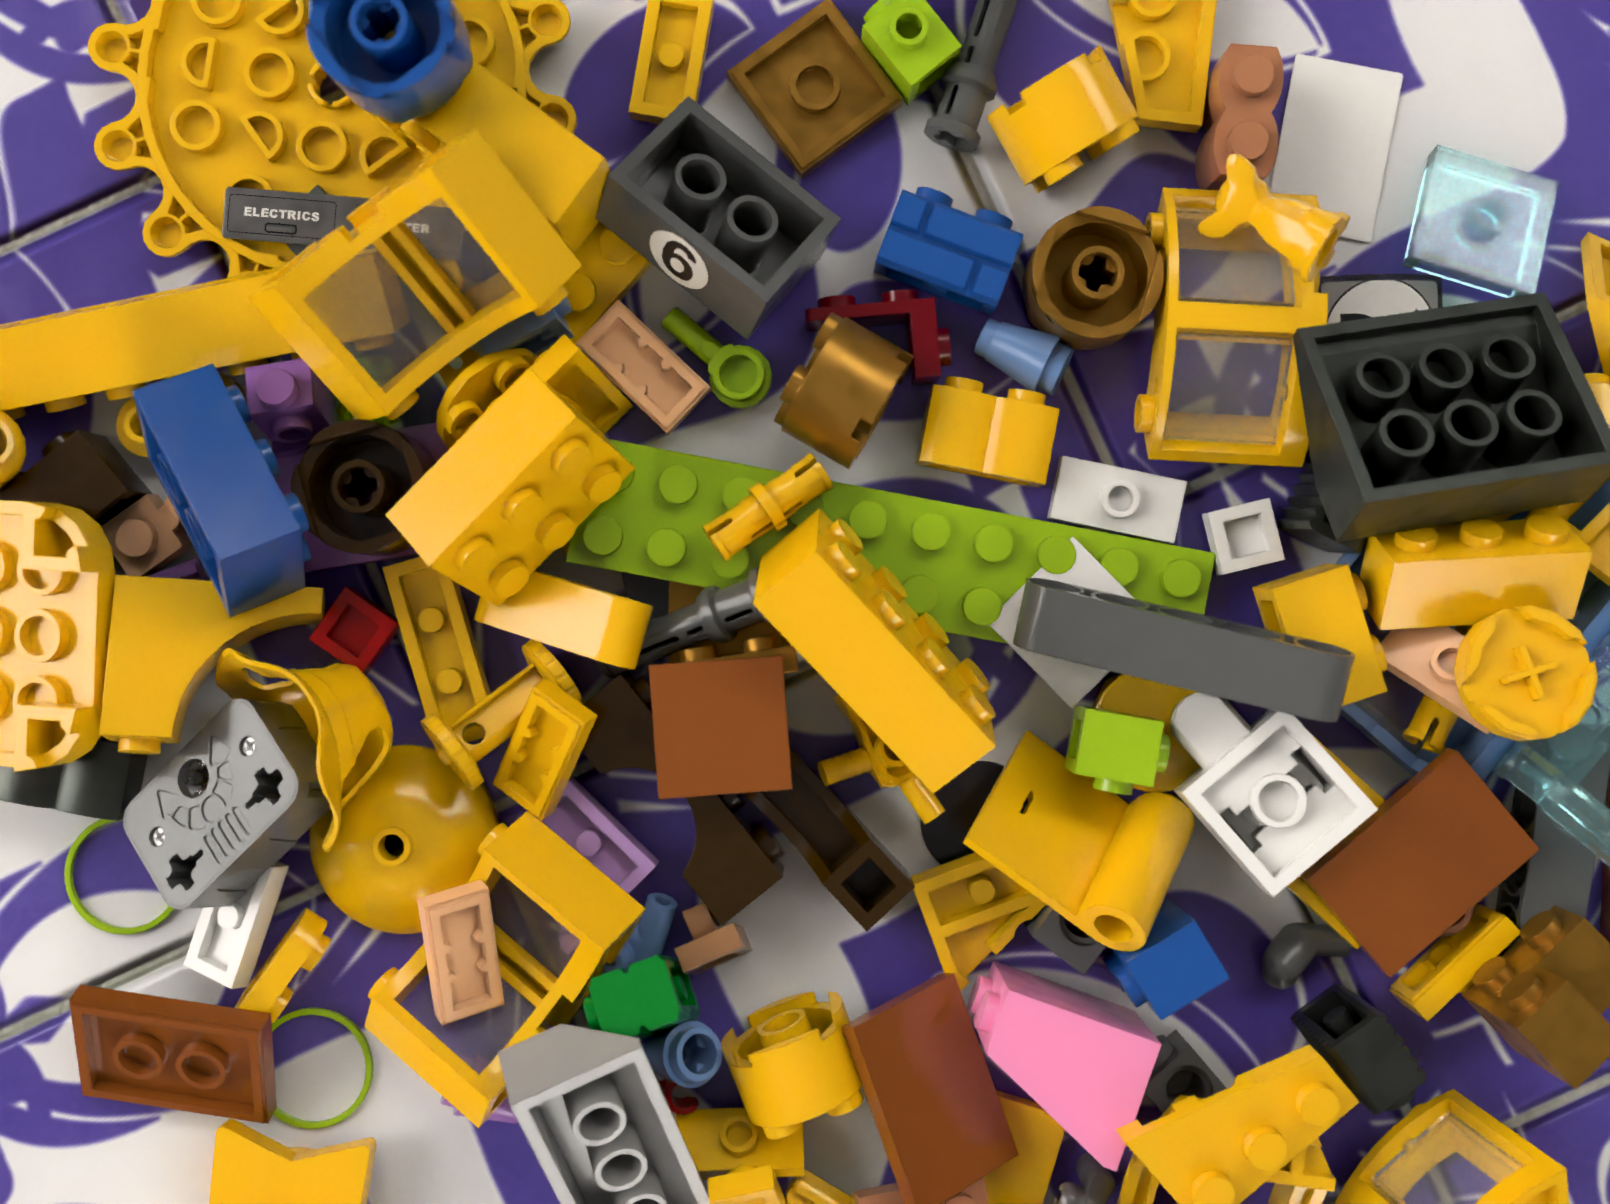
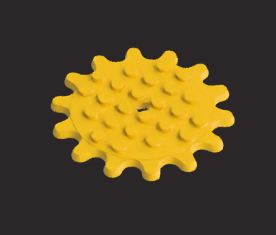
M151 0L149 11L138 22L131 24L105 23L97 27L90 35L88 53L91 60L105 71L121 74L128 78L136 94L135 103L130 113L123 119L102 127L96 134L94 152L98 160L111 170L127 171L135 168H147L155 172L161 179L163 199L159 207L144 222L142 230L146 246L156 255L165 258L177 257L197 243L213 241L221 245L230 260L227 278L285 266L296 257L286 243L231 239L222 236L225 190L228 187L309 193L316 185H319L328 195L371 198L393 182L395 185L411 172L414 173L419 169L417 166L427 158L416 148L417 144L400 129L397 133L392 132L367 111L354 103L347 95L338 101H333L332 104L322 99L320 87L328 74L315 59L307 40L306 24L309 26V0ZM453 0L468 30L472 59L574 134L577 127V115L573 106L562 97L546 94L537 89L530 77V65L533 58L542 50L563 41L569 34L571 16L566 5L560 0ZM442 197L432 202L434 204L447 205ZM433 255L463 291L466 286V274L459 258Z

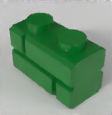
M655 955L629 965V969L618 968L591 978L590 986H588L591 996L583 999L584 1011L590 1029L636 1037L640 1040L662 1033L664 1029H670L680 1023L698 1020L699 1012H701L689 974L683 973L678 958Z

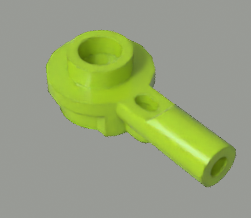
M678 307L673 308L667 314L661 326L708 365L712 391L722 403L731 408L746 409L756 406L766 398L772 386L773 374L770 363L760 351L751 346H733L732 344L723 346Z

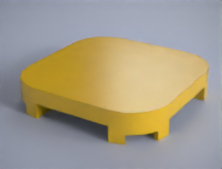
M0 500V766L14 767V772L73 763L91 751L101 737L99 730L115 584V567L112 546L99 523L82 509L60 503Z

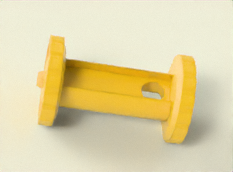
M531 639L521 648L528 666L448 726L434 714H429L420 721L425 733L439 751L437 755L445 765L449 764L461 780L472 790L484 782L477 762L513 735L534 685L547 678L578 702L584 704L581 693L569 674L541 642ZM472 726L481 727L485 732V736L480 743L472 745L464 741L463 735L468 728Z

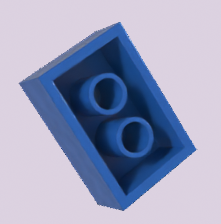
M210 364L133 390L148 458L229 617H234L305 588L304 562L311 560V553L303 532L309 530V523L297 496L293 492L283 496L274 478L280 476V470L269 443L265 438L254 441L246 424L251 422V415L238 386L234 384L226 387L214 364Z

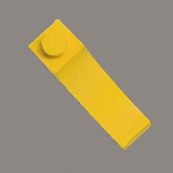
M115 575L99 734L109 741H118V752L129 754H160L161 743L180 744L182 726L187 710L203 681L216 667L217 660L222 651L226 648L236 650L245 643L275 630L300 625H318L325 616L326 598L324 588L305 587L230 618L211 581Z

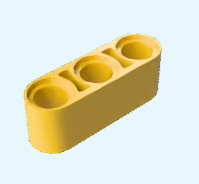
M535 570L529 576L526 585L518 593L508 597L499 607L480 597L474 620L600 662L635 670L654 606Z

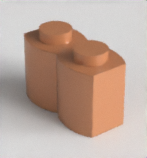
M1231 43L1208 73L1203 125L1206 133L1199 143L1195 159V175L1199 189L1220 190L1221 185L1227 180V158L1229 155L1236 153L1244 156L1252 163L1261 180L1267 178L1276 161L1279 146L1278 128L1272 111L1279 101L1284 81L1283 62L1277 47Z

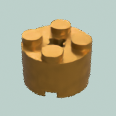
M1106 206L1087 207L1055 223L1046 231L1032 252L1024 269L1022 295L1029 322L1038 328L1039 331L1059 336L1061 343L1076 350L1103 348L1123 338L1151 313L1163 288L1164 263L1160 251L1157 252L1153 241L1147 234L1149 232L1147 228L1133 215L1117 208ZM1086 269L1096 272L1095 282L1101 285L1096 291L1086 288V280L1080 277Z
M832 312L825 320L814 340L813 347L816 349L806 368L799 364L786 384L780 397L783 403L776 414L774 422L781 425V430L845 468L850 469L854 459H857L887 409L890 403L889 400L894 392V386L896 383L900 385L914 356L847 317L841 318Z

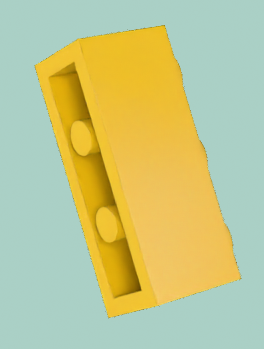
M1538 514L1522 520L1492 521L1480 518L1463 521L1462 523H1450L1368 537L1360 579L1368 598L1366 610L1379 630L1474 625L1496 611L1530 605L1557 612L1565 619H1574L1593 551L1562 517Z

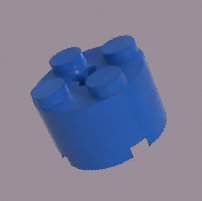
M310 0L313 4L310 12L309 26L306 24L307 40L315 59L354 103L365 111L384 118L386 121L405 123L411 119L436 111L453 97L464 78L470 73L473 59L470 51L469 34L466 24L453 0ZM393 30L396 32L391 39L384 41L383 38Z

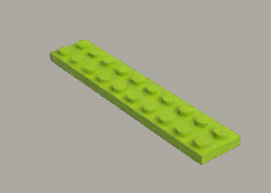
M608 439L631 462L635 469L622 481L617 493L609 500L602 502L576 528L573 537L570 539L566 562L705 588L713 585L722 589L747 579L749 572L759 567L763 554L820 508L832 522L840 518L854 530L864 546V550L860 553L876 570L881 566H885L897 577L907 593L904 601L918 616H921L924 612L930 614L939 623L944 632L1007 643L989 624H992L999 618L1002 606L1026 583V579L1031 578L1041 567L1052 574H1062L1073 567L1076 561V549L1070 541L1072 537L1134 599L1203 615L1206 609L1215 554L1202 550L831 481L833 488L824 492L816 499L811 500L785 519L788 523L787 526L778 532L772 528L725 562L706 536L702 527L750 495L748 493L749 488L758 482L764 486L784 472Z

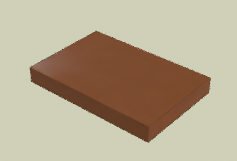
M1446 748L1382 803L1374 814L1300 875L1378 969L1389 978L1395 975L1540 850L1457 750Z
M940 973L841 1026L904 1204H942L1019 1155L954 973Z
M81 984L69 999L82 1095L258 1123H269L277 1108L271 1013Z

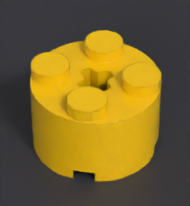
M1101 46L1096 47L1088 56L1084 53L1021 91L1020 97L1022 100L1009 108H1006L1003 104L987 116L989 124L1024 186L1032 183L1037 194L1083 166L1078 154L1086 150L1093 161L1140 131L1135 122L1139 115Z
M812 991L795 994L770 1003L747 1016L750 1029L737 1038L734 1029L731 1028L721 1041V1050L747 1115L753 1124L763 1128L768 1139L786 1137L798 1130L802 1122L818 1117L826 1112L830 1116L847 1114L859 1107L864 1100L860 1089L862 1084L841 1026L849 1023L850 1019L841 996L836 992L828 991L829 1002H817Z

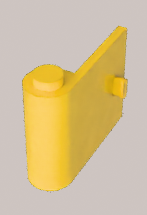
M1027 730L1020 737L966 835L963 844L1097 942L1118 951L1133 952L1141 949L1147 941L1194 831L1195 817L1192 811L1180 798L1166 792H1147L1128 804L1115 793L1094 789L1093 777L1077 775L1064 767L1066 758ZM1026 798H1027V799H1028V804H1027V806L1025 807L1023 813L1021 814L1020 812H1021V810H1022V808H1023V806H1024L1023 804H1024V802H1025V800H1026Z

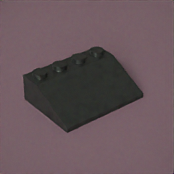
M1545 292L1298 328L1293 335L1314 482L1337 542L1583 502L1610 477V428Z

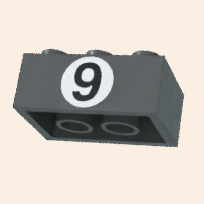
M689 96L607 176L596 219L747 340L820 260L841 221L840 217Z

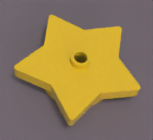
M230 1118L216 1131L209 1204H368L367 1199L376 1151V1140L373 1137H368L318 1149L286 1147Z

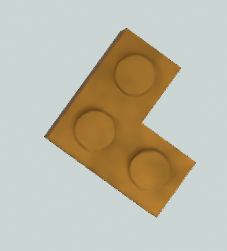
M1554 905L1549 911L1540 912L1529 919L1520 931L1521 938L1502 956L1494 957L1485 962L1473 976V984L1462 996L1516 1052L1574 1089H1577L1610 1057V1023L1601 1015L1610 1007V943L1585 917Z

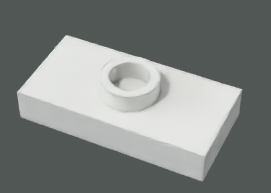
M1061 456L1058 462L1047 519L1166 544H1174L1187 481Z

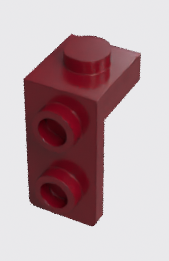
M903 289L885 292L880 295L881 302L856 304L855 296L852 295L828 296L817 300L818 308L805 310L807 332L820 331L825 320L832 312L841 318L847 317L863 327L906 324L908 351L914 356L910 364L912 386L937 384L942 375L941 367L951 366L948 327L937 328L935 297L919 299L918 290Z

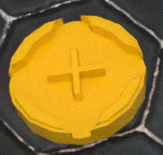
M1530 605L1499 610L1475 623L1459 644L1454 673L1458 695L1474 720L1495 735L1515 741H1528L1551 738L1558 733L1569 730L1581 721L1593 704L1598 681L1595 661L1590 662L1588 652L1583 646L1588 643L1576 626L1557 612Z

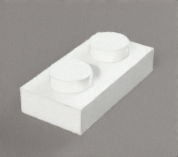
M278 861L273 867L266 870L246 890L247 892L231 906L202 908L183 965L229 989L248 987L289 866Z

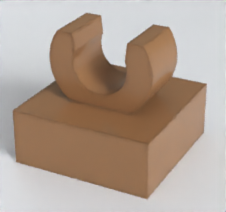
M704 902L682 911L687 927L694 939L674 949L683 973L696 976L752 951L743 926L733 922L722 927L721 923Z

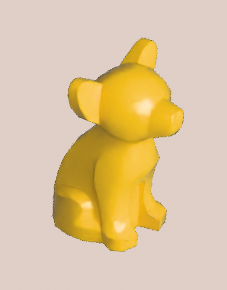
M1237 153L1229 155L1226 161L1227 180L1221 185L1217 194L1215 212L1200 222L1198 225L1199 233L1206 237L1219 238L1226 237L1236 230L1253 226L1270 246L1286 258L1287 266L1300 274L1301 281H1312L1322 268L1325 269L1335 253L1333 250L1339 236L1347 228L1350 216L1343 212H1329L1316 208L1295 198L1272 197L1270 187L1258 177L1256 168L1247 158Z

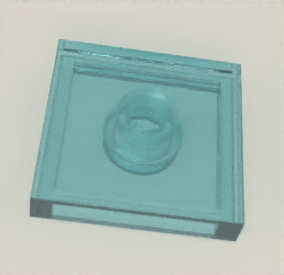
M1437 145L1427 158L1403 266L1505 298L1536 294L1559 182Z

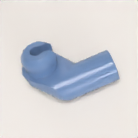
M663 893L649 894L644 905L646 910L616 960L611 964L607 963L603 971L607 973L618 968L629 969V965L655 955H661L678 906L676 900Z

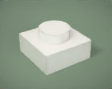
M1270 498L1202 514L1210 551L1215 554L1214 567L1216 575H1224L1285 560Z

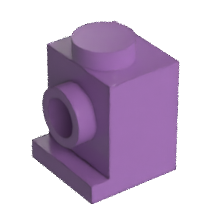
M302 358L245 368L247 406L251 419L272 441V451L277 458L304 454L309 447L307 444L318 432L332 424L338 423L336 396Z

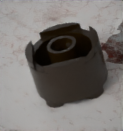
M368 420L341 421L318 432L307 444L309 447L304 453L300 464L295 465L291 477V493L293 492L297 496L304 509L309 523L308 531L327 545L354 554L388 556L411 548L412 546L388 519L386 514L436 463L429 451L415 438L386 425ZM369 478L377 480L378 489L371 495L372 501L361 498V490L370 487Z

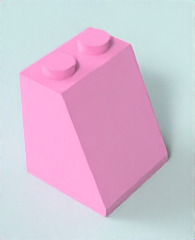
M993 960L988 976L979 975L977 977L968 1002V1012L974 1014L972 1019L974 1028L978 1032L986 1054L1103 1167L1117 1172L1126 1144L1116 1129L1135 1121L1162 1044L1135 1010Z

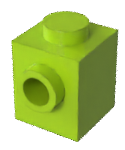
M878 0L866 12L863 18L866 23L862 25L861 41L903 97V101L907 106L942 78L945 68H948L951 63L957 62L962 45L926 0Z
M1075 705L1064 767L1074 774L1094 777L1093 788L1101 791L1132 795L1134 784L1154 787L1156 772L1164 773L1169 760L1170 736L1163 734L1165 722L1146 716Z

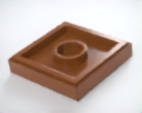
M783 655L649 665L658 799L790 790L793 788Z

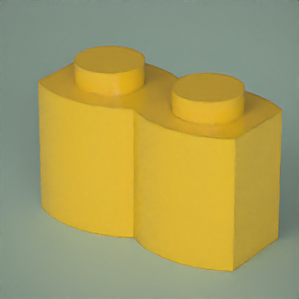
M947 376L945 385L933 384L928 392L915 464L1028 487L1039 488L1046 484L1060 411L1058 408L1044 405L1046 395L1024 389H1008L1007 398L996 397L982 393L984 385L982 382L956 376Z

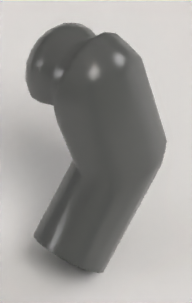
M1288 924L1283 927L1265 949L1262 956V976L1270 986L1277 989H1288L1295 984L1297 978L1315 956L1347 957L1350 952V945L1327 924Z
M1089 1152L1084 1153L1078 1158L1075 1167L1081 1186L1071 1181L1062 1183L1059 1186L1061 1197L1060 1199L1055 1197L1054 1204H1106L1113 1193L1116 1183L1110 1169L1103 1167Z

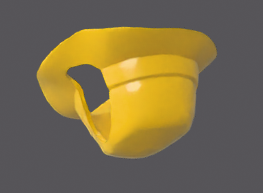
M226 648L220 654L216 664L215 680L218 687L227 693L231 700L245 698L283 702L292 705L306 724V729L317 744V775L331 810L324 817L319 818L312 826L324 841L321 846L324 852H329L340 830L342 808L356 795L357 790L380 768L392 747L393 726L384 698L374 683L355 665L335 663L325 668H293L287 670L274 664L256 661L237 650ZM246 668L265 677H279L289 681L262 685L249 677Z

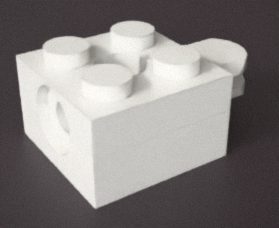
M1199 692L1182 698L1173 709L1170 718L1172 734L1200 766L1197 771L1174 789L1175 793L1257 887L1272 897H1275L1378 810L1294 715L1268 710L1249 725L1227 699Z

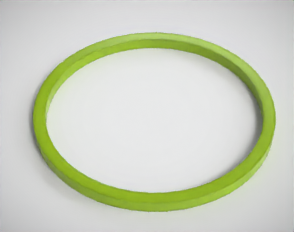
M100 819L83 830L69 850L64 870L68 897L80 916L100 930L123 935L140 933L153 928L164 921L175 909L168 905L161 915L147 924L136 927H118L107 924L93 916L85 908L77 895L73 880V867L81 844L97 828L116 821Z
M311 1007L298 1009L280 1017L272 1024V1032L284 1022L295 1017L304 1015L328 1017L341 1023L352 1032L363 1050L366 1063V1074L362 1090L356 1101L343 1113L321 1121L301 1120L286 1114L278 1107L273 1113L275 1117L289 1125L305 1129H319L341 1122L360 1106L371 1086L373 1057L366 1037L350 1019L333 1010Z

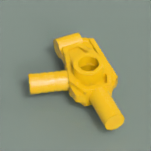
M839 694L835 695L836 705L852 724L859 748L818 762L819 774L824 785L830 786L868 772L873 776L880 788L899 786L924 824L941 815L945 808L936 795L923 784Z

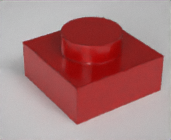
M344 587L308 639L343 664L355 665L367 675L400 627L397 618L355 588Z

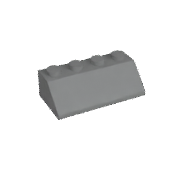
M559 1024L498 1051L510 1107L560 1204H710L709 1194L639 1038Z

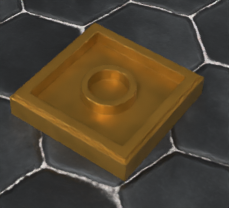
M831 0L822 1L727 71L730 83L801 179L805 178L903 105L904 100Z

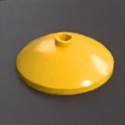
M412 744L393 745L380 768L357 790L356 795L342 808L340 830L329 852H324L321 847L324 841L313 826L310 827L311 860L317 878L325 893L342 912L360 924L374 930L394 934L421 933L422 928L417 898L467 884L481 858L477 853L481 842L492 829L499 825L495 805L484 784L482 783L474 790L470 789L449 764L445 765L437 755L439 751L436 752L434 748ZM388 835H396L403 841L404 851L401 856H393L387 852L385 839Z

